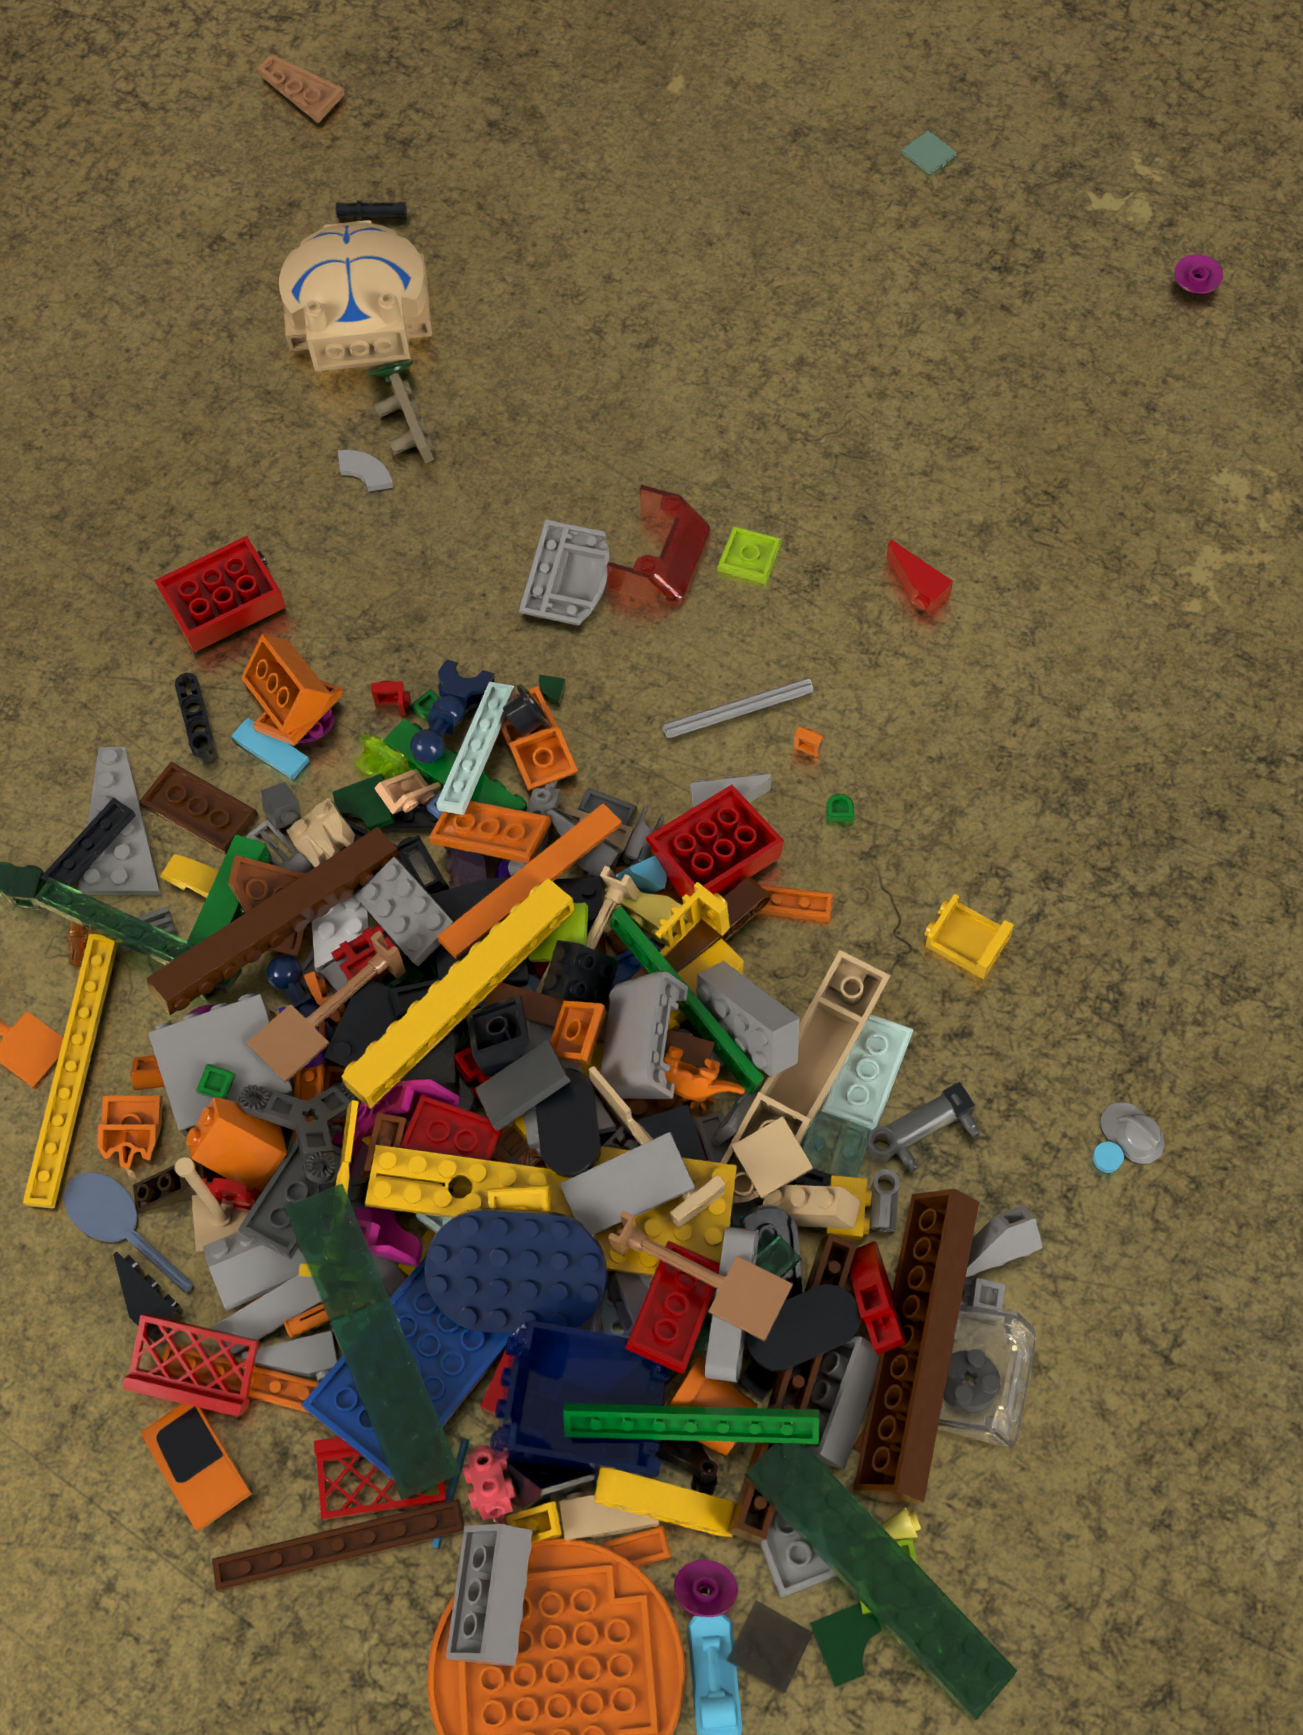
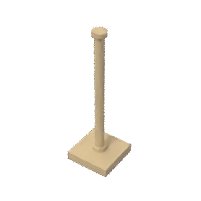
M183 1157L176 1162L175 1171L180 1177H184L197 1194L191 1196L196 1253L202 1255L205 1254L203 1246L238 1232V1228L248 1213L234 1210L233 1205L223 1203L220 1205L195 1171L194 1162L190 1158Z

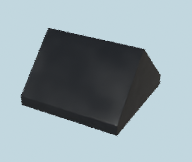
M560 1448L509 1462L507 1467L523 1511L566 1498L565 1496L568 1494L580 1492L595 1479L594 1472Z

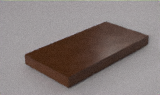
M173 762L169 763L139 801L143 808L225 855L235 834L242 836L258 815L256 809Z

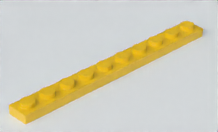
M89 933L23 1203L26 1206L55 1209L119 943L117 936Z

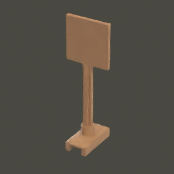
M380 931L370 938L376 955L368 961V965L309 1017H303L290 1004L246 1042L284 1083L289 1081L329 1045V1042L316 1030V1027L376 974L379 975L387 969L398 979L406 972L398 948L394 945L391 949H388L384 936Z
M622 1211L620 1218L624 1229H619V1236L610 1233L608 1237L614 1252L625 1256L629 1247L638 1252L642 1250L715 1287L719 1291L708 1312L763 1341L766 1340L793 1286L792 1283L736 1256L727 1276L723 1277L648 1239L646 1234L638 1231L634 1216Z

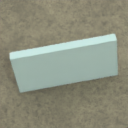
M871 1014L828 1092L821 1114L869 1132L877 1128L913 1029Z

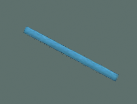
M462 1438L446 1494L447 1501L445 1502L452 1501L470 1441L468 1439ZM442 1538L434 1539L432 1547L440 1549Z

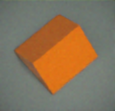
M563 1001L550 1041L560 1060L587 1069L590 1068L607 1015L604 1005L600 1003Z

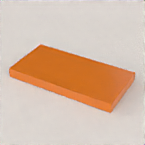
M470 801L464 815L442 812L429 836L431 844L529 863L534 859L552 822L550 816Z

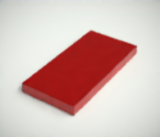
M669 1240L665 1245L667 1249L719 1274L720 1263ZM659 1260L625 1348L683 1374L716 1288Z

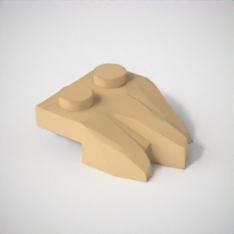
M330 798L316 805L311 812L294 822L286 830L297 850L310 862L313 868L340 852L343 847L352 844L355 837L352 828L342 817L335 803Z

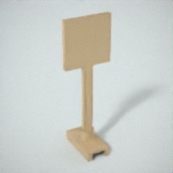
M604 866L600 874L608 886L604 896L605 901L587 935V947L595 949L616 905L620 904L623 897L636 901L640 893L630 876L625 874L623 879H617L611 868ZM550 963L535 991L537 993L542 991Z
M592 1066L589 1069L590 1081L598 1098L628 1133L631 1131L632 1135L641 1145L653 1140L647 1131L633 1120L631 1109L599 1071ZM719 1175L715 1176L700 1189L695 1185L696 1189L681 1195L685 1201L670 1212L671 1222L678 1230L725 1193L723 1189L725 1183Z

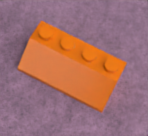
M265 634L261 635L241 679L283 734H288L320 717L329 702L331 693L289 640Z

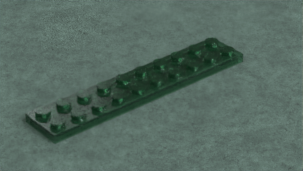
M343 1184L285 1206L284 1210L401 1501L460 1474L456 1459Z
M774 1443L744 1476L972 1721L978 1720L1018 1671L805 1444Z

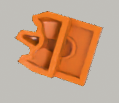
M103 1096L101 1124H98L97 1147L104 1159L110 1158L118 1151L120 1166L128 1170L132 1167L136 1152H140L143 1159L151 1160L162 1126L163 1096Z

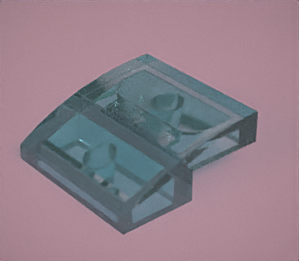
M817 1112L804 1135L801 1148L813 1169L831 1174V1176L857 1178L871 1129L847 1119L839 1121Z

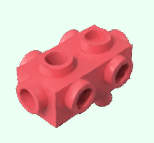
M480 1445L473 1450L472 1454L466 1455L468 1464L462 1466L466 1483H472L474 1490L468 1491L470 1503L473 1510L479 1509L483 1521L493 1518L494 1524H506L505 1514L513 1512L510 1499L516 1497L511 1478L505 1480L504 1473L509 1472L507 1469V1459L505 1453H498L496 1446L490 1448L488 1445Z

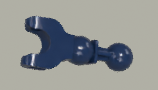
M447 659L438 671L440 682L438 692L440 697L433 703L429 711V728L418 731L410 741V752L414 759L423 764H431L441 758L444 752L442 736L444 733L453 735L455 727L463 721L464 715L469 710L479 707L489 682L495 683V673L482 670L476 677L463 678L458 675V662Z
M280 955L269 962L266 969V977L269 984L277 990L285 991L292 1006L303 1017H309L320 1007L313 995L307 997L300 985L302 967L294 957ZM327 1017L324 1021L327 1024V1041L330 1044L336 1030L330 1027Z

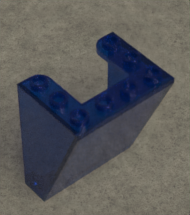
M528 1320L516 1332H513V1335L509 1336L507 1340L505 1355H510L508 1368L503 1367L500 1386L505 1388L503 1399L499 1398L496 1404L495 1417L499 1418L497 1431L493 1430L490 1440V1449L494 1450L493 1458L599 1472L600 1468H610L646 1478L659 1476L661 1459L655 1458L656 1452L659 1451V1444H656L657 1440L565 1437L564 1405L565 1403L662 1406L664 1384L669 1378L667 1367L626 1349L625 1346L628 1341L626 1337Z

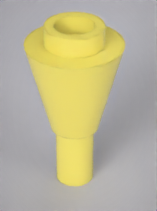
M906 1506L880 1524V1527L863 1532L862 1536L865 1544H872L883 1539L918 1538L916 1531L922 1528L915 1510L909 1512Z

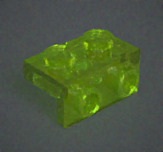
M365 732L358 739L362 753L353 764L356 769L368 777L382 773L385 780L410 771L407 757L397 749L393 751L387 747V744L380 737H372Z

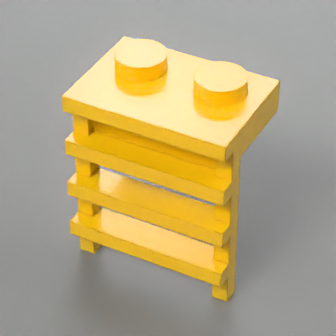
M697 882L694 885L695 893L691 897L687 894L682 897L683 905L679 909L675 906L671 909V917L668 921L664 918L659 921L660 929L655 935L659 939L662 937L663 944L665 945L660 951L662 956L665 957L701 919L723 936L730 928L726 900L718 893L713 895ZM684 913H685V919H686V921H688V923H687L686 925H685V923H684V917H683ZM672 926L674 927V932L677 934L674 938L672 933Z

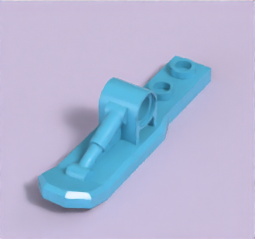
M725 1614L716 1617H700L695 1615L688 1623L687 1630L697 1735H741L742 1719L732 1621Z

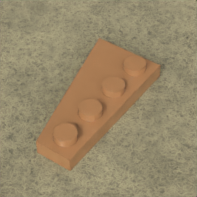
M272 54L258 68L261 77L317 123L345 95L342 87Z

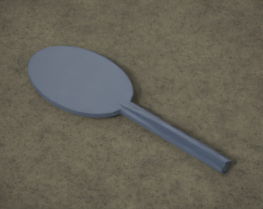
M95 1172L81 1173L68 1182L64 1190L65 1209L72 1222L83 1233L102 1242H118L127 1239L185 1293L192 1290L194 1284L134 1230L137 1224L136 1206L130 1194L121 1184L109 1176Z

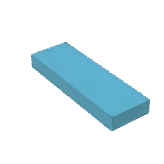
M247 718L231 735L232 741L291 780H294L310 762L308 756L288 743L255 731L252 725L254 721Z

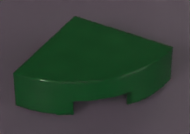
M539 674L541 692L549 702L560 706L566 684L565 679Z

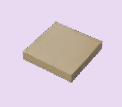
M783 1116L731 1146L761 1199L813 1170V1166Z

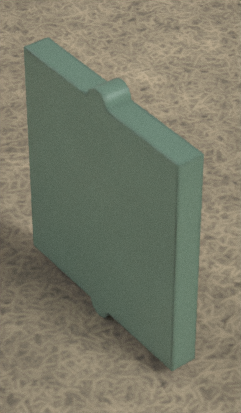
M929 130L919 138H914L913 142L901 151L905 157L928 175H931L941 167H945L947 162L957 156L955 150Z

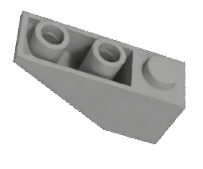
M755 773L748 777L737 778L735 776H728L721 780L710 781L708 779H701L690 783L692 808L731 784L751 803L771 790V774Z
M1024 1205L997 1214L973 1237L966 1278L973 1277L977 1273L989 1268L1002 1266L1005 1262L1018 1257L1029 1256L1032 1252L1043 1248L1036 1218Z

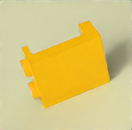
M954 893L950 901L945 899L938 911V914H940L936 922L932 920L924 933L927 936L925 947L984 979L1011 937L1014 924L1005 919L1001 925L961 904L959 902L960 896Z

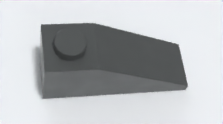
M557 807L550 808L547 812L560 836H563L579 823V821ZM605 839L577 861V864L585 870L583 873L587 877H601L600 874L604 866L610 867L613 871L624 850Z

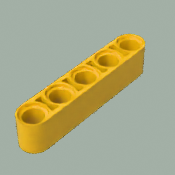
M600 1468L594 1497L595 1503L713 1535L733 1537V1534L728 1533V1529L737 1504L736 1502L624 1471Z

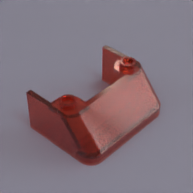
M641 485V513L674 521L660 557L643 555L636 560L633 568L608 562V589L668 606H677L685 600L710 538V525L682 496Z

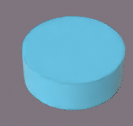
M1113 1142L1099 1144L1093 1153L1094 1165L1105 1173L1117 1171L1124 1160L1122 1149Z

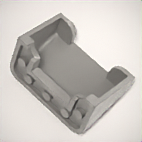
M653 972L617 983L610 992V1008L600 1074L621 1099H673L675 1084L668 1083L665 1078V1072H669L670 1066L664 1063L663 1059L670 1010H678L676 1001H686L688 986L668 972Z

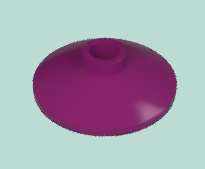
M1194 254L1182 258L1177 263L1174 276L1177 283L1183 289L1192 293L1203 294L1212 292L1220 286L1223 279V270L1220 264L1213 258Z
M696 1560L683 1566L677 1573L674 1581V1594L679 1604L691 1614L700 1617H716L726 1613L734 1605L738 1594V1585L734 1575L724 1565L711 1560Z

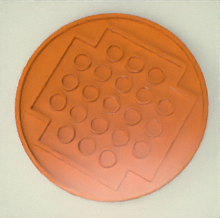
M552 1538L531 1543L532 1547L527 1568V1585L525 1587L522 1607L523 1617L520 1623L518 1639L519 1649L515 1666L447 1660L446 1653L454 1596L442 1614L430 1649L427 1677L429 1706L438 1735H673L681 1714L686 1684V1662L680 1631L669 1605L652 1580L639 1567L615 1551L596 1543L579 1539L565 1541V1538Z

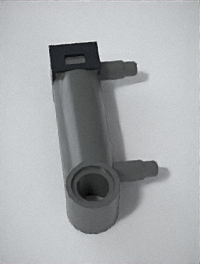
M959 1081L943 1090L941 1096L886 1126L873 1129L868 1137L867 1154L873 1161L885 1163L890 1161L897 1153L904 1165L913 1172L918 1166L907 1147L952 1122L955 1124L962 1122L972 1137L980 1134L977 1124L971 1116L976 1105ZM878 1140L886 1141L889 1144V1148L879 1149L876 1147L875 1142Z

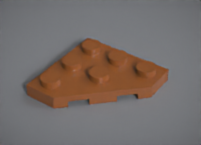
M236 855L234 856L228 885L246 913L305 874ZM304 929L293 933L281 945L268 951L289 955L294 958L298 957Z

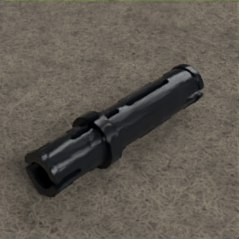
M362 200L351 203L336 202V217H352L358 220L368 217L407 218L406 202L368 203L362 202Z

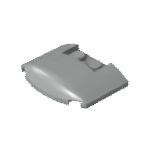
M545 520L519 613L580 625L597 606L608 580L610 552L605 541L607 539L605 532Z

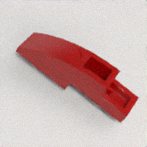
M873 1241L856 1248L850 1267L853 1290L861 1319L866 1323L873 1349L880 1355L906 1344V1340L891 1296L893 1291L877 1242Z

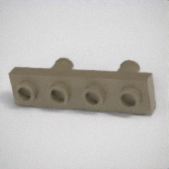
M394 373L389 376L395 390L394 395L374 403L380 418L401 409L404 412L410 429L408 433L389 440L390 446L395 455L416 447L425 463L433 461L435 459L431 450L435 449L430 436H425L424 434L427 427L422 416L417 417L416 413L420 412L415 398L410 399L409 394L413 393L407 379L402 381L399 373Z

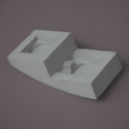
M965 1278L960 1310L1001 1315L1005 1285L981 1278L973 1280Z

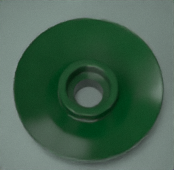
M404 359L385 363L367 369L365 372L369 376L385 377L386 382H391L389 376L397 372H403L413 364V360Z

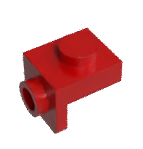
M384 680L379 683H371V693L375 705L398 704L401 716H407L406 707H411L410 691H405L403 681L392 682Z

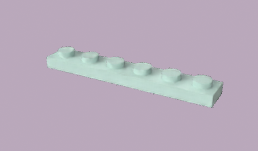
M489 682L436 803L438 811L465 814L506 717L503 706L510 702L516 693L513 685Z

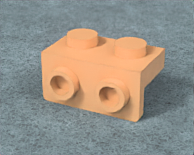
M414 769L379 782L375 790L391 813L395 814L402 810L405 813L409 812L420 803L427 805L436 797L435 793L442 786L439 782L428 785L419 771Z

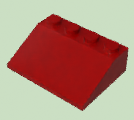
M248 536L240 538L154 580L193 653L286 608L279 587Z
M732 784L646 836L652 851L681 897L685 894L691 897L695 893L694 885L697 882L713 895L715 893L723 895L746 878L753 876L778 860L784 844V839Z

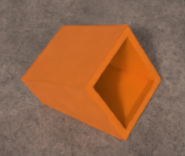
M214 1097L209 1106L203 1109L199 1121L194 1128L190 1129L186 1139L192 1160L229 1180L247 1184L246 1189L253 1192L255 1187L261 1193L287 1154L280 1125L246 1114L240 1109L237 1102Z

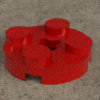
M207 1178L202 1179L220 1205L222 1203L233 1205V1209L239 1212H250L251 1206L255 1204L260 1195V1191L255 1187L253 1193L247 1191V1184L242 1182L213 1178L212 1184H207Z

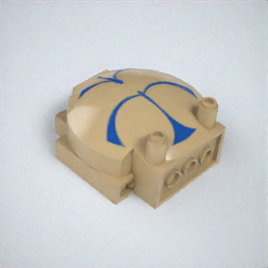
M371 220L324 225V229L302 240L300 247L292 250L287 256L279 278L280 295L284 306L285 336L290 352L310 351L315 372L380 365L411 359L409 338L433 336L424 254H419L412 243L406 238L399 237L396 231L382 225L373 224Z

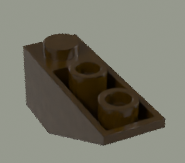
M192 1160L195 1164V1171L201 1179L207 1178V1184H212L213 1178L226 1179L222 1175ZM175 1165L133 1184L136 1210L139 1213L192 1200L191 1196L197 1195L187 1180L176 1173Z

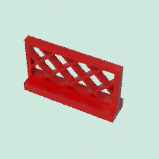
M143 1313L140 1316L129 1375L125 1376L122 1389L239 1417L249 1408L250 1398L248 1394L259 1340ZM148 1323L158 1325L164 1337L153 1344L146 1334ZM179 1330L187 1332L193 1342L182 1351L172 1336ZM196 1334L202 1335L203 1337L198 1339ZM208 1337L215 1338L222 1348L221 1351L212 1357L208 1355L201 1341ZM166 1339L176 1355L164 1362L155 1346ZM225 1341L232 1342V1344L227 1346ZM236 1344L249 1346L247 1360L241 1364L237 1362L230 1350ZM195 1346L204 1362L192 1369L183 1353ZM147 1351L151 1353L158 1365L151 1371L139 1368L141 1355ZM225 1353L233 1369L221 1376L212 1360ZM177 1357L187 1372L180 1378L172 1376L166 1366ZM206 1364L216 1379L209 1385L201 1383L195 1371ZM246 1364L244 1372L241 1367ZM236 1371L242 1381L241 1392L230 1390L224 1378ZM219 1383L220 1387H216L213 1385Z
M441 1430L427 1446H434L435 1458L427 1468L418 1460L415 1461V1464L424 1472L413 1486L403 1478L400 1480L410 1491L403 1500L394 1501L386 1495L395 1483L393 1480H390L382 1491L369 1481L378 1470L377 1467L374 1466L366 1477L353 1468L359 1458L363 1456L340 1437L315 1440L314 1453L317 1459L321 1519L328 1520L447 1501L441 1448ZM353 1458L349 1464L344 1461L345 1459ZM339 1461L345 1466V1469L334 1482L325 1475V1462ZM435 1465L437 1469V1475H435L432 1472V1469L435 1467ZM349 1471L362 1480L352 1495H349L338 1486ZM428 1474L438 1482L439 1494L425 1496L417 1490ZM326 1481H327L329 1484H331V1487H330L327 1491H326ZM367 1484L379 1495L371 1505L363 1506L355 1498ZM335 1489L348 1498L341 1509L328 1511L327 1499ZM414 1493L420 1496L417 1498H411ZM383 1497L389 1501L385 1503H380ZM352 1502L358 1506L348 1508Z

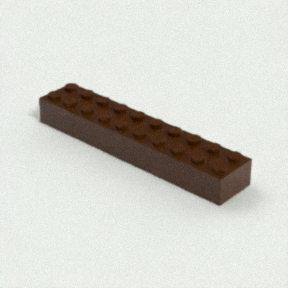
M955 1188L917 1193L911 1196L892 1295L906 1344L880 1354L853 1488L854 1491L879 1502L924 1503L979 1207L977 1200Z

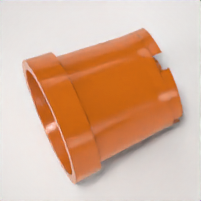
M701 1354L667 1404V1406L757 1408L758 1406L757 1403L729 1381L706 1378V1358ZM698 1441L724 1457L727 1456L736 1443Z

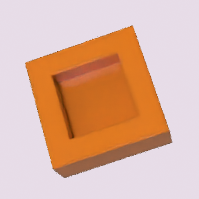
M798 726L794 734L793 748L818 757L822 750L823 736L813 729H805Z

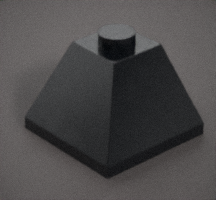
M521 995L472 1010L467 1015L472 1056L485 1077L500 1072L518 1060L530 1042Z

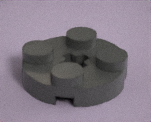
M979 1349L952 1353L943 1399L953 1407H955V1404L959 1407H964V1411L977 1412L988 1408L995 1400L1001 1383L996 1366ZM964 1376L974 1378V1386H971L969 1383H963Z

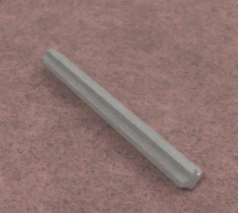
M809 678L795 681L664 723L663 732L666 738H672L812 693L813 685Z

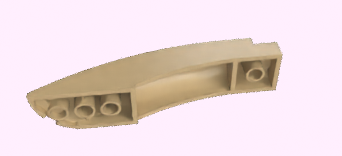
M839 950L799 1023L798 1063L773 1077L769 1076L720 1162L737 1165L732 1204L753 1200L759 1197V1194L731 1146L782 1116L800 1144L891 975Z

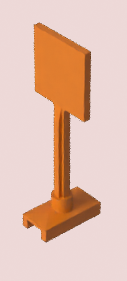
M26 1011L13 1027H9L0 1020V1035L3 1037L0 1041V1064L34 1089L58 1061L63 1037Z

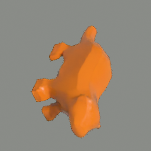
M670 1046L663 1062L668 1064L670 1069L669 1072H665V1078L668 1083L675 1084L674 1093L687 1100H700L720 1092L745 1093V1089L738 1084L716 1079L720 1070V1062L706 1058L705 1065L707 1067L697 1068L692 1064L680 1061L683 1054L682 1049Z

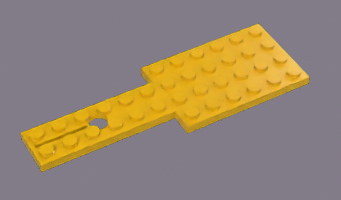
M376 1145L365 1205L368 1207L454 1218L465 1211L489 1208L487 1190L490 1188L549 1185L552 1212L574 1218L560 1183L573 1177H562L551 1169ZM601 1146V1155L598 1161H595L592 1165V1168L630 1150ZM682 1158L693 1183L698 1189L719 1175L725 1183L723 1187L725 1193L678 1230L671 1222L670 1212L685 1201L679 1196L634 1217L638 1231L646 1234L648 1239L664 1247L669 1240L720 1263L725 1230L727 1227H730L737 1165ZM457 1176H464L472 1183V1191L465 1198H455L448 1190L450 1181ZM623 1223L593 1237L601 1245L608 1271L653 1277L660 1259L642 1250L638 1252L630 1247L625 1256L613 1251L608 1237L610 1233L619 1236V1229H624Z

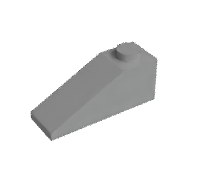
M327 1331L259 1348L255 1365L310 1380L317 1379L318 1382H321L340 1359L338 1344L333 1332ZM249 1351L241 1353L244 1361L247 1360Z

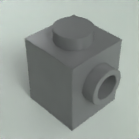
M286 782L260 791L262 809L276 830L301 819L299 801Z

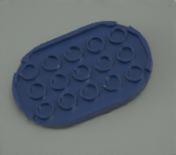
M478 1208L458 1214L436 1233L426 1255L425 1278L430 1295L437 1307L450 1320L464 1328L479 1332L554 1336L568 1333L578 1328L596 1311L606 1291L608 1278L607 1263L598 1240L593 1238L583 1227L582 1223L570 1216L550 1211Z

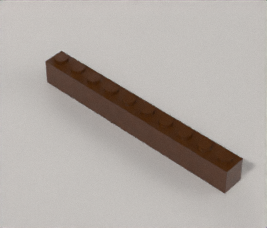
M376 827L147 977L150 993L169 1015L185 1009L191 1001L200 995L209 993L215 985L224 979L233 977L239 969L248 963L257 961L263 953L271 948L278 947L287 937L295 932L302 931L308 923L317 917H323L338 903L347 901L353 893L364 887L393 857L398 859V848Z
M828 1234L819 1243L804 1292L825 1284L844 1288L857 1244ZM823 1354L793 1368L778 1372L767 1408L807 1409ZM756 1442L728 1533L756 1544L766 1540L795 1443Z

